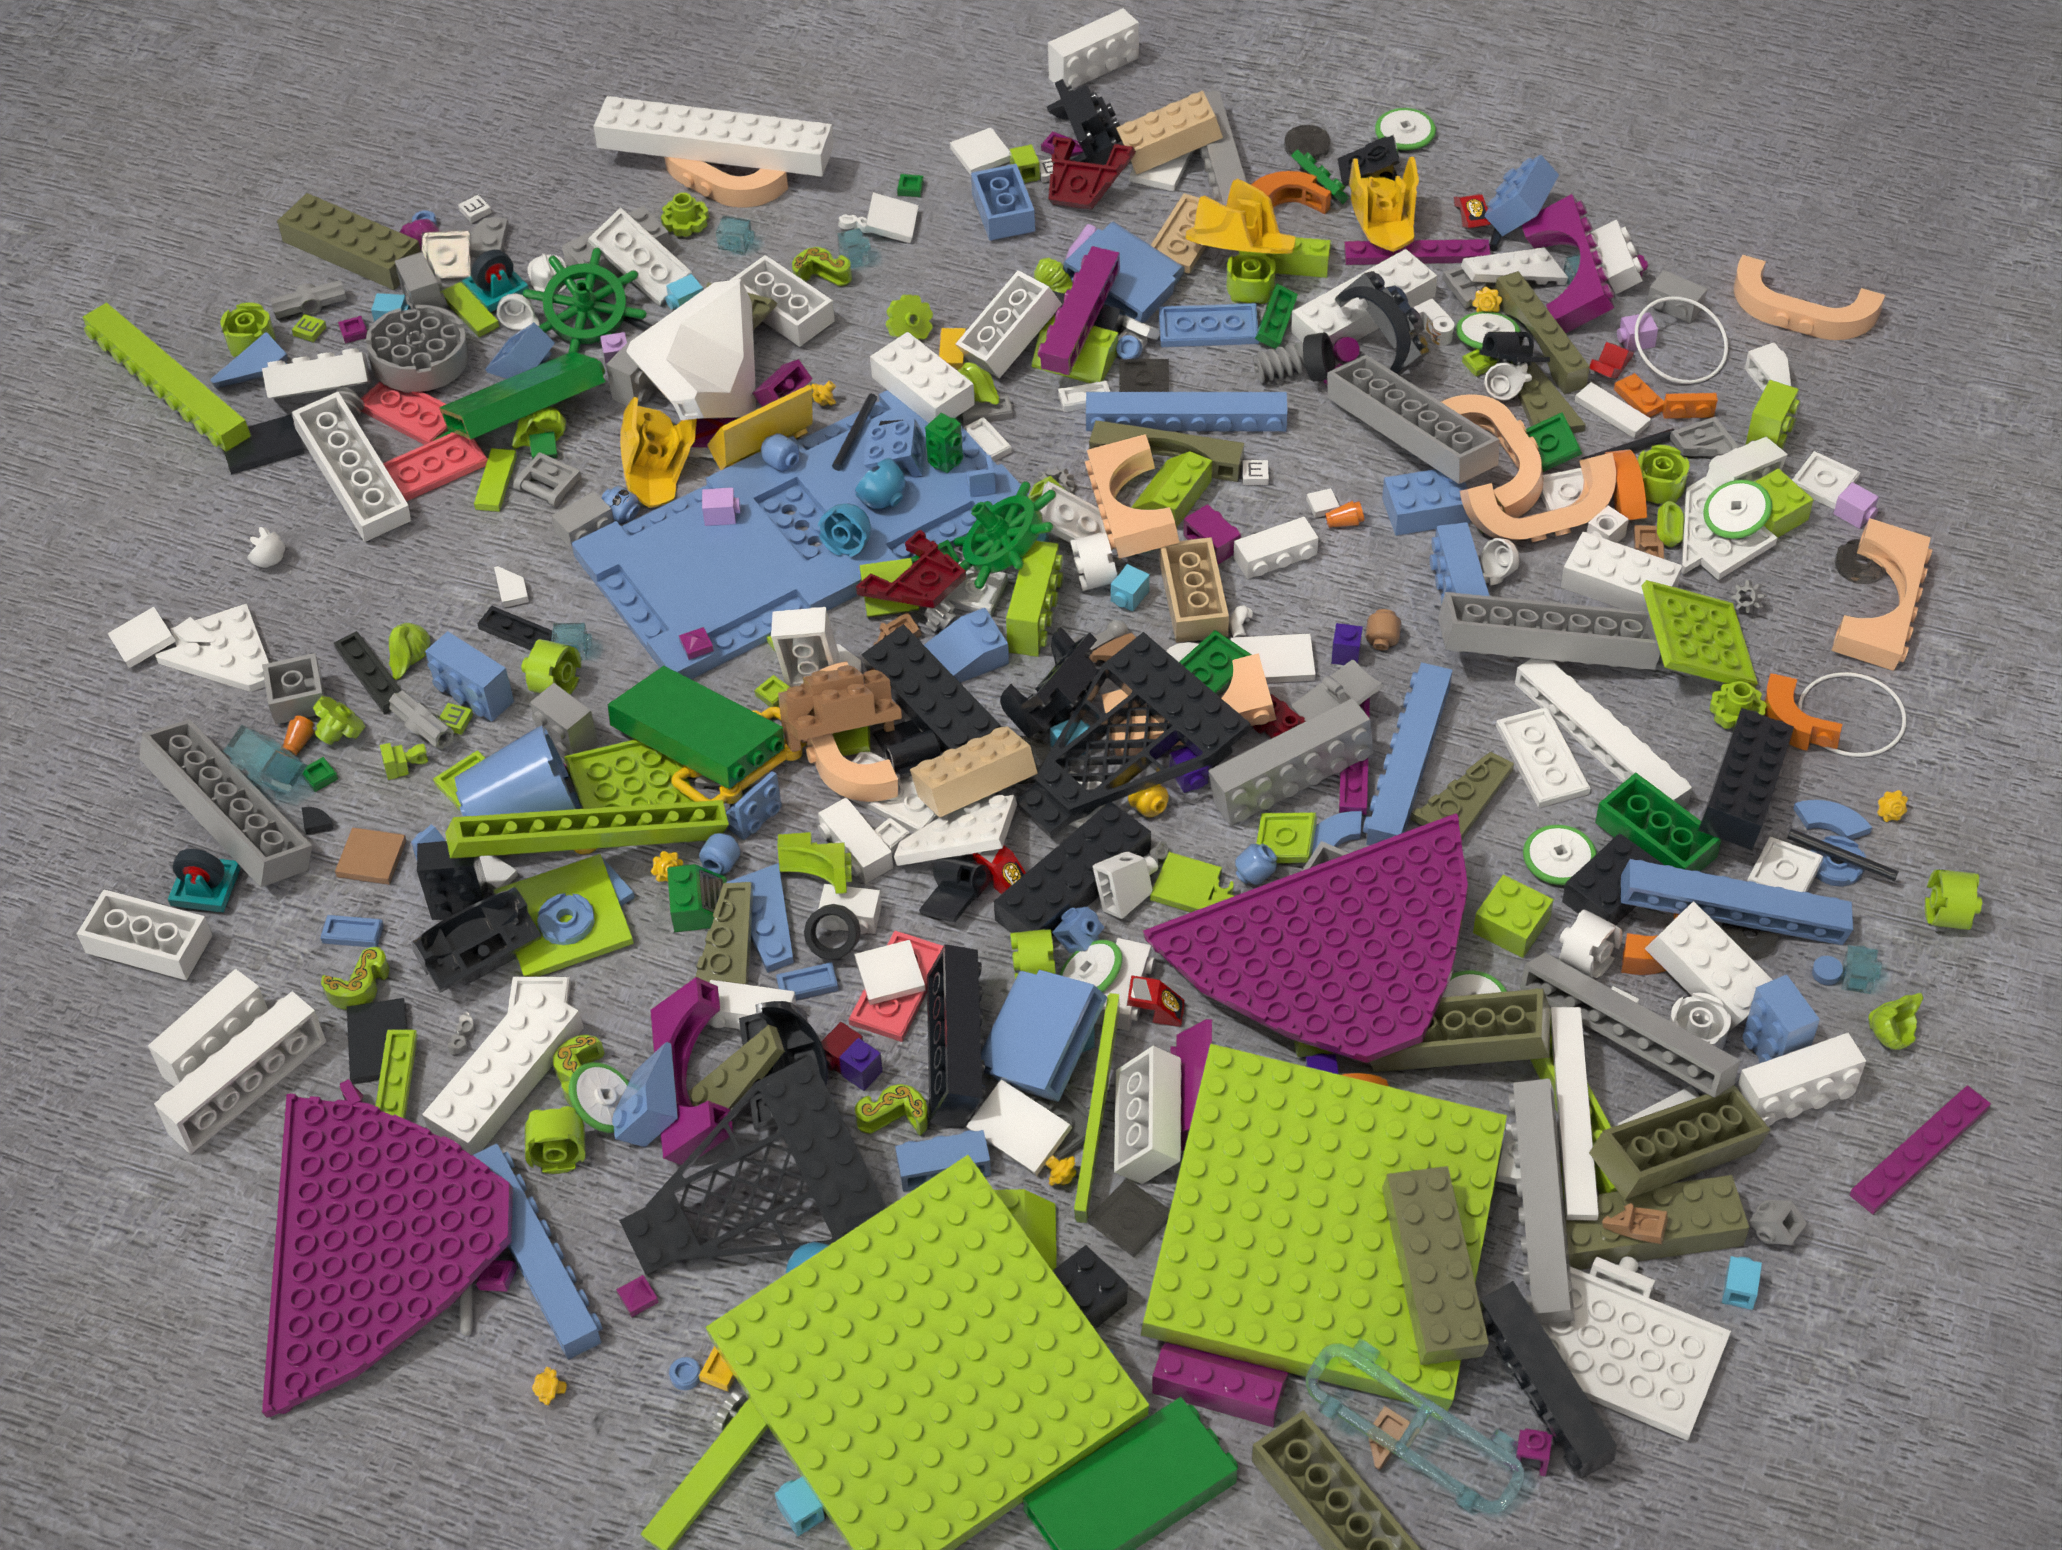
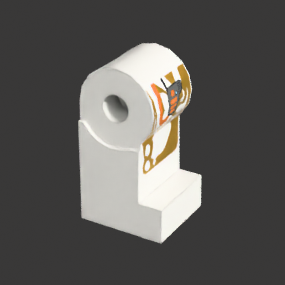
M1433 299L1413 307L1420 314L1424 330L1431 335L1433 343L1440 346L1451 343L1454 322Z

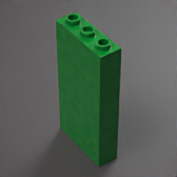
M572 351L441 406L439 409L448 431L471 440L604 383L603 375L605 374V369L600 360Z
M662 666L608 704L610 726L728 789L742 781L746 776L785 748L782 726L666 666Z
M1179 1397L1023 1498L1024 1512L1052 1550H1135L1236 1484L1238 1464L1229 1452L1225 1453L1221 1449L1218 1437L1214 1431L1203 1426L1196 1408L1192 1404L1187 1405L1182 1397Z

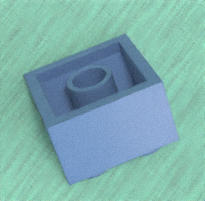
M533 322L509 337L485 370L490 374L508 379L538 366L539 363L545 362L550 357L551 352L549 350L555 342Z

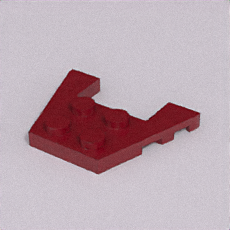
M1054 137V154H1052L1051 158L1053 170L1050 174L1048 200L1054 205L1092 210L1134 157L1136 150L1133 146L1114 144L1106 165L1069 161L1075 147V142L1070 138Z
M918 530L905 542L906 551L920 556V558L892 583L870 573L856 586V592L859 596L935 608L966 580V571L948 554L944 555L934 541L930 542L922 530Z

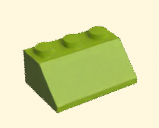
M1295 237V248L1292 253H1266V256L1275 260V274L1327 278L1332 241Z
M1053 315L1040 330L1032 367L1086 383L1102 382L1118 355L1116 350L1118 332L1093 326L1070 375L1041 369L1038 349L1040 344L1045 343L1049 326L1055 322L1056 315Z
M1190 451L1168 459L1131 508L1157 510L1170 507L1177 529L1211 483L1212 460Z
M1025 1189L994 1190L1053 1271L1057 1268L1055 1203Z

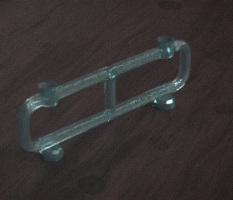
M1359 1338L1353 1349L1344 1344H1331L1318 1354L1306 1375V1389L1309 1395L1321 1404L1318 1409L1319 1412L1333 1421L1339 1416L1456 1494L1457 1497L1454 1502L1469 1512L1475 1507L1487 1514H1498L1505 1511L1512 1504L1525 1479L1524 1468L1521 1462L1511 1454L1518 1444L1517 1441L1497 1428L1490 1439H1488L1376 1365L1375 1361L1381 1352L1361 1338ZM1340 1356L1419 1408L1399 1441L1319 1387L1318 1379L1333 1357ZM1430 1416L1511 1470V1480L1497 1500L1489 1501L1410 1449Z

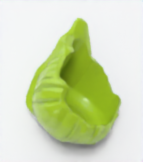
M1049 257L1039 261L1034 271L1035 280L1049 286L1052 291L1065 294L1068 289H1071V277L1063 270L1061 262Z
M971 362L965 363L962 368L957 370L973 383L974 402H990L994 405L999 403V396L989 372Z
M549 406L520 418L512 441V447L514 449L521 446L530 447L529 435L553 431L557 441L563 436L566 428L565 418L557 409Z
M403 623L397 625L391 631L388 642L390 653L389 666L392 670L393 679L399 680L406 673L410 665L420 661L426 655L425 651L430 647V635L420 625Z
M1922 993L1905 995L1895 1001L1886 1002L1869 1014V1027L1885 1047L1900 1050L1915 1042L1916 1038L1914 1035L1917 1028L1915 1014L1923 1001Z

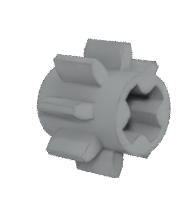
M1746 580L1744 587L1736 585L1735 587L1738 591L1736 595L1731 596V598L1736 599L1738 602L1736 609H1742L1746 606V612L1752 613L1753 606L1763 608L1761 604L1762 598L1767 597L1760 590L1763 585L1756 584L1752 587V580ZM1746 592H1752L1750 596L1753 599L1752 601H1746L1748 598Z
M947 600L942 601L935 608L928 607L924 613V616L928 619L925 625L934 632L941 629L944 630L956 621L957 616L953 612L956 607Z

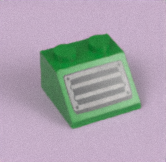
M696 864L667 867L670 914L674 933L711 928L714 920L713 914L723 883L727 882L726 877Z

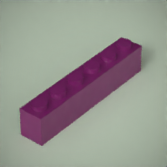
M1092 246L1088 255L1083 256L1081 269L1075 273L1072 287L1065 293L1064 304L1062 308L1059 307L1057 309L1055 322L1047 330V339L1045 343H1041L1039 346L1038 357L1041 359V369L1070 375L1120 271L1119 252Z

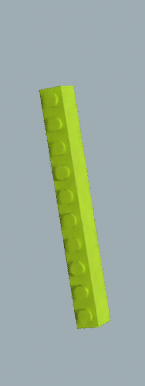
M107 302L82 317L86 326L84 331L89 339H95L103 351H109L117 363H123L131 375H137L145 387H151L159 399L163 398L166 400L173 411L177 410L180 412L182 418L187 423L191 422L194 424L196 430L201 435L205 434L215 447L219 446L227 452L251 436L246 420Z
M723 800L453 817L445 835L450 858L707 841L713 834H723L729 823Z

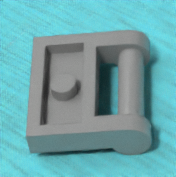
M539 452L515 478L513 486L515 489L520 491L526 490L548 500L550 505L558 507L562 503L563 497L582 477L580 470ZM532 478L555 489L550 491L530 482Z

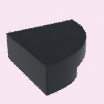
M302 807L306 835L334 829L331 819L326 812L315 807Z

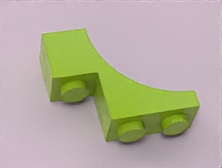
M811 832L778 834L777 849L780 872L813 874L831 883L836 894L847 893V882H852L851 852L845 853V842L817 844V842H812Z

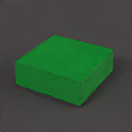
M900 174L897 196L921 198L924 176Z
M554 431L529 435L532 460L539 452L551 458H558Z
M324 757L300 769L301 776L314 792L338 780L337 773Z

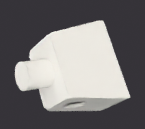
M1123 852L1093 865L1103 912L1122 919L1151 894L1152 885L1149 875L1158 870V865L1152 857L1148 856L1144 859V857L1136 854Z

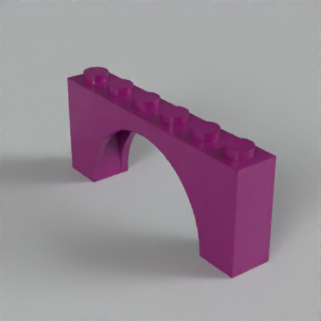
M1573 194L1539 211L1536 217L1522 224L1525 237L1534 249L1553 245H1571L1580 250V264L1574 279L1562 294L1546 304L1547 310L1565 334L1614 309L1611 298L1615 297L1610 285L1606 283L1609 277L1605 269L1601 267V264L1604 263L1602 256L1595 249L1598 243L1594 235L1590 233L1593 227L1589 219L1585 217V214L1588 213L1581 200L1577 201Z
M698 977L692 979L650 1010L654 1053L666 1042L671 1043L678 1118L661 1133L663 1159L682 1165L731 1111V1109L709 1100L693 1107L687 1092V1067L693 1046L708 1021L720 1011L718 986ZM731 1120L730 1123H729V1127H730V1129H731V1131H732V1133H733L732 1120ZM725 1129L722 1130L698 1158L729 1138Z

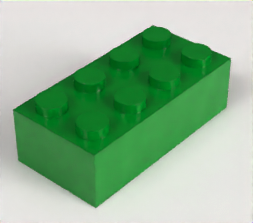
M1636 772L1599 802L1595 820L1598 826L1614 838L1619 833L1663 863L1664 866L1669 865L1674 868L1701 872L1718 857L1722 839L1698 831L1701 823L1698 818Z

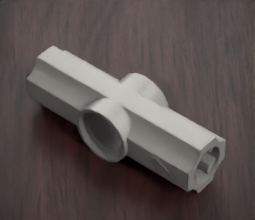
M341 280L316 287L309 283L302 284L297 287L294 293L270 299L276 319L301 312L309 316L315 315L323 306L347 300Z
M403 690L392 695L389 700V709L405 721L404 725L408 729L425 738L440 750L452 744L454 741V730L438 718L439 714L427 705L418 702Z

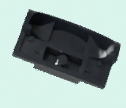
M1063 79L1055 82L1061 99L1046 106L1048 112L1059 119L1070 120L1078 143L1083 150V153L1069 161L1106 165L1114 144L1118 145L1121 142L1117 127L1121 125L1117 117L1113 119L1116 113L1111 103L1106 104L1102 96L1098 97L1097 93L1091 92L1086 85L1073 90L1071 85L1066 86Z
M1375 271L1366 272L1340 292L1334 300L1340 308L1355 298L1367 301L1369 307L1366 310L1394 349L1397 348L1396 357L1390 370L1400 376L1406 370L1421 364L1424 361L1423 357L1430 352L1426 339L1419 334L1425 328L1423 327L1420 314L1408 304L1407 296L1401 288L1396 285L1385 287V281L1380 274L1375 273Z
M1061 627L1058 628L1051 640V650L1055 666L1035 688L1037 693L1035 695L1031 694L1027 698L1012 684L1008 685L1000 697L1003 711L1027 738H1030L1037 732L1039 735H1042L1047 730H1050V728L1069 720L1072 716L1070 713L1075 711L1092 683V679L1098 673V670L1095 668L1096 665L1089 658L1093 652L1090 648L1097 641L1091 633L1074 642Z
M513 887L507 891L485 898L432 926L412 941V949L426 975H430L439 993L462 981H464L465 985H468L516 959L517 951L542 939V935L527 911V903L519 891Z
M770 1001L756 1004L755 1014L739 1018L742 1046L766 1026L770 1025L777 1028L785 1052L764 1078L811 1055L825 1085H827L828 1065L825 1051L818 1035L807 1021L806 1011L791 1002ZM757 1092L750 1099L754 1130L762 1132L777 1128L778 1126L762 1094Z

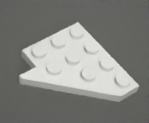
M1704 477L1686 488L1681 573L1685 574L1701 565L1719 580L1775 546L1777 537L1764 526L1750 536L1737 539L1724 538L1713 533L1705 523L1703 509L1707 498L1716 487Z
M247 604L195 620L215 638L214 642H186L171 628L177 647L155 654L158 664L252 692L265 687L262 665L269 662Z
M993 793L936 819L899 842L894 855L897 866L1002 849L1017 806L1015 796H996Z

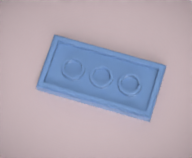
M1256 303L1159 307L1161 347L1259 344V341L1255 339L1258 331Z

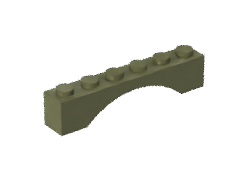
M1516 271L1498 277L1496 280V290L1499 292L1498 296L1502 297V302L1499 305L1505 315H1511L1519 319L1532 333L1544 356L1550 357V362H1547L1552 379L1563 394L1585 388L1587 386L1589 364L1521 273Z
M1095 420L1089 440V449L1146 434L1152 455L1176 457L1190 451L1212 460V478L1234 482L1239 480L1242 460H1244V443Z

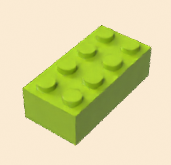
M1035 541L1031 549L1022 558L1024 565L1019 569L1006 616L1008 653L1039 657L1041 647H1046L1048 631H1046V627H1051L1053 611L1051 609L1057 606L1058 592L1056 590L1057 587L1061 588L1063 583V572H1059L1062 568L1063 555H1059L1058 543Z

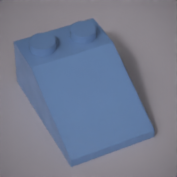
M986 608L961 616L924 644L960 683L1009 664L1008 643Z
M664 1043L634 1071L613 1113L612 1124L616 1140L646 1147L678 1118L671 1043Z

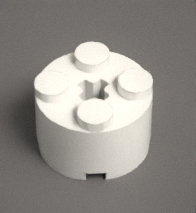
M1106 532L1070 540L1073 555H1079L1074 558L1077 572L1079 574L1083 573L1082 576H1079L1082 590L1085 591L1111 584L1117 577V572Z
M1584 909L1579 913L1571 928L1566 927L1560 936V942L1563 943L1559 960L1587 976L1599 978L1607 971L1615 959L1610 955L1614 947L1618 950L1620 948L1623 936L1622 929Z
M1693 993L1690 997L1678 999L1672 1008L1669 1020L1721 1050L1725 1046L1731 1025L1730 1014L1725 1010L1721 1000L1706 993Z

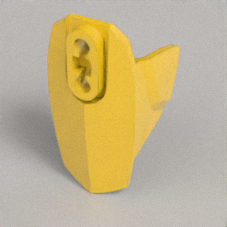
M1409 157L1403 179L1400 176H1396L1395 181L1384 177L1361 178L1358 159H1353L1349 185L1351 188V202L1356 218L1371 243L1393 252L1414 241L1413 226L1416 194L1419 184L1414 157Z
M1240 179L1232 181L1226 206L1205 195L1201 196L1197 206L1194 227L1186 231V239L1189 241L1228 250L1288 254L1292 253L1295 248V236L1279 232L1271 198L1266 196L1263 191Z
M633 397L623 413L620 435L625 481L628 491L635 494L639 502L648 508L658 507L674 500L676 483L688 457L690 447L695 441L697 419L681 420L679 424L673 426L671 418L662 411L637 406L638 398Z

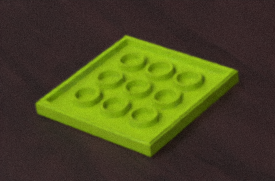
M1646 580L1641 585L1665 668L1727 684L1743 681L1754 688L1758 685L1733 603Z
M636 739L564 756L565 765L581 809L694 802L677 790L671 782L672 776L683 768V765ZM642 750L640 753V763L644 766L647 796L640 773L639 754H632L631 751ZM688 778L683 780L690 785Z
M601 854L494 889V893L498 894L515 887L527 903V911L537 928L540 907L548 899L558 894H565L566 896L578 894L587 899L593 908L595 922L592 930L584 939L574 944L559 945L551 943L542 935V939L517 951L516 956L524 977H540L634 944ZM564 915L559 921L568 922L573 916Z

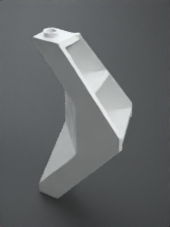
M741 279L714 282L630 342L626 351L628 356L673 404L680 420L743 417L755 411L756 398L752 394L756 390L752 302Z

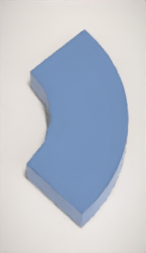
M1806 800L1794 804L1793 809L1807 830L1814 828L1828 829L1850 840L1871 833V825L1860 814L1844 805L1825 800Z
M1362 811L1339 813L1319 823L1315 830L1312 854L1321 841L1338 847L1349 840L1360 839Z

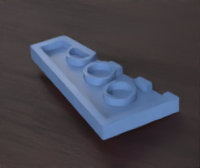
M779 863L726 882H751L754 886L751 939L767 973L794 963Z

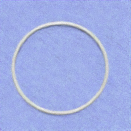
M1675 296L1657 299L1642 310L1636 321L1635 342L1641 357L1653 371L1668 380L1683 384L1700 383L1716 375L1726 361L1728 340L1721 322L1708 308L1694 300ZM1680 300L1694 304L1707 312L1719 326L1724 339V355L1717 369L1710 375L1700 379L1682 380L1668 376L1652 365L1642 351L1638 336L1640 321L1649 308L1663 301Z
M1848 672L1833 673L1816 679L1802 692L1798 702V708L1801 711L1805 695L1817 683L1833 677H1857L1871 681L1884 688L1898 703L1902 713V727L1898 736L1889 745L1866 753H1852L1823 747L1834 753L1851 757L1877 755L1893 747L1901 739L1905 731L1907 722L1906 712L1901 700L1888 686L1872 677Z

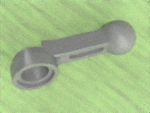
M1118 619L1111 621L1107 626V630L1094 636L1097 641L1090 649L1094 650L1112 639L1114 640L1128 633L1126 623ZM1077 636L1072 640L1076 642L1080 639V637Z

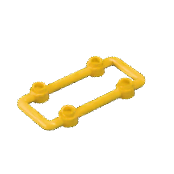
M769 707L761 713L753 710V712L769 720L776 717L781 721L779 707ZM784 738L785 748L780 753L773 756L730 789L721 785L719 788L720 794L713 799H708L683 781L687 777L696 778L702 776V774L685 765L672 776L671 782L677 790L694 802L723 800L724 804H734L742 798V791L783 761L799 759L803 753L802 748L807 744L802 743L800 740L801 750L792 752Z

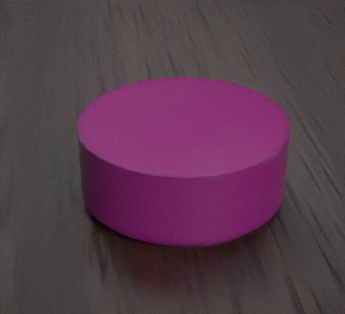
M1352 337L1338 339L1333 348L1335 357L1341 362L1355 360L1360 350L1358 342Z

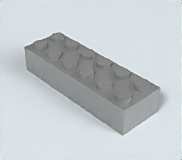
M1354 698L1208 770L1215 806L1228 824L1232 826L1238 822L1245 821L1262 810L1270 808L1273 804L1287 797L1294 796L1297 792L1311 785L1318 784L1321 780L1343 771L1358 761L1367 759L1370 755L1374 754L1370 719Z

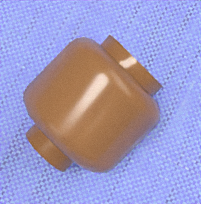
M1379 609L1371 614L1367 620L1365 638L1367 642L1373 645V648L1381 651L1388 650L1389 647L1398 644L1402 622L1394 611Z

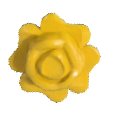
M1484 287L1482 291H1476L1475 300L1472 302V305L1477 307L1476 312H1499L1502 297L1498 296V290Z
M829 380L825 385H818L817 383L811 385V388L814 390L812 397L816 403L821 406L827 404L834 405L836 403L832 393L836 385Z
M1900 790L1885 792L1884 796L1878 800V816L1883 817L1885 822L1900 820L1901 816L1907 812L1906 803L1908 797L1904 796Z
M662 851L660 857L656 856L653 858L651 873L656 875L658 882H668L667 867L683 865L682 859H678L679 855L677 852L668 853Z
M1051 1156L1046 1161V1165L1051 1169L1049 1177L1050 1186L1055 1184L1064 1186L1072 1181L1077 1172L1074 1167L1075 1157L1071 1156L1058 1160L1055 1156Z
M546 1367L544 1372L536 1375L532 1386L535 1395L539 1396V1402H544L545 1405L551 1403L556 1393L564 1394L567 1387L565 1381H558L556 1370L550 1367Z

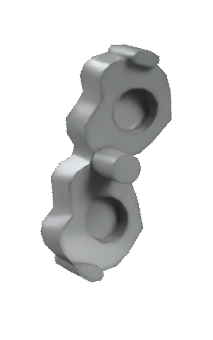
M1155 842L1154 847L1150 850V855H1145L1144 859L1150 856L1158 865L1159 859L1167 858V842Z
M464 1012V1015L459 1017L456 1034L452 1036L451 1042L448 1043V1050L452 1055L466 1050L465 1037L474 1032L473 1019L469 1012Z
M737 1390L725 1400L722 1408L718 1410L714 1418L712 1430L721 1434L729 1424L730 1417H734L746 1400L749 1399L746 1393Z

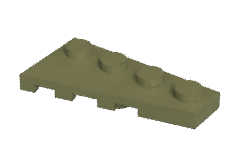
M1532 362L1531 366H1528L1527 374H1531L1532 380L1524 382L1520 392L1517 394L1530 426L1563 412L1572 433L1584 432L1586 424L1538 365Z
M1489 752L1468 768L1465 775L1458 780L1454 779L1447 785V789L1439 795L1435 794L1424 807L1411 813V820L1423 826L1457 813L1461 839H1463L1512 773L1514 763Z
M751 882L723 883L713 914L714 920L711 929L708 930L706 935V945L696 966L698 970L695 977L707 982L715 980L748 985L754 887Z
M770 1025L766 1026L689 1090L693 1107L709 1100L732 1109L757 1079L764 1078L785 1052L777 1028Z

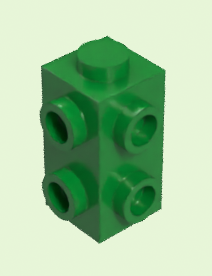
M941 412L925 427L927 461L932 467L949 473L954 467L960 465L963 460L961 423Z

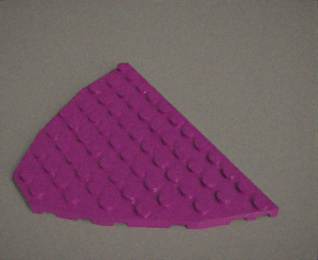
M1457 813L1148 928L1143 930L1144 938L1156 953L1161 954L1201 993L1289 1039L1366 1063L1421 1043L1452 977L1468 895V882Z
M286 1094L262 1413L265 1417L269 1418L279 1413L286 1414L294 1406L358 1377L450 1307L512 1242L513 1188L510 1183L491 1171L487 1165L475 1156H471L452 1139L435 1135L427 1128L397 1115L385 1113L379 1107L370 1103L357 1102L354 1105H349L347 1100L337 1099L333 1102L325 1101L315 1096L302 1098L296 1094Z

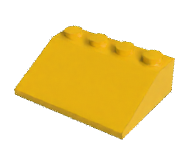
M810 384L722 426L707 444L720 471L760 452L762 443L769 436L780 433L787 438L794 436L797 440L808 434L807 429L813 424L812 388Z

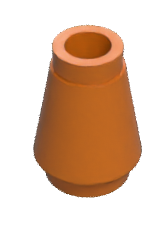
M1352 500L1325 513L1329 528L1359 525V522L1365 521L1360 501L1353 502Z
M295 716L294 720L289 721L281 751L287 756L296 757L314 734L315 724L303 716Z

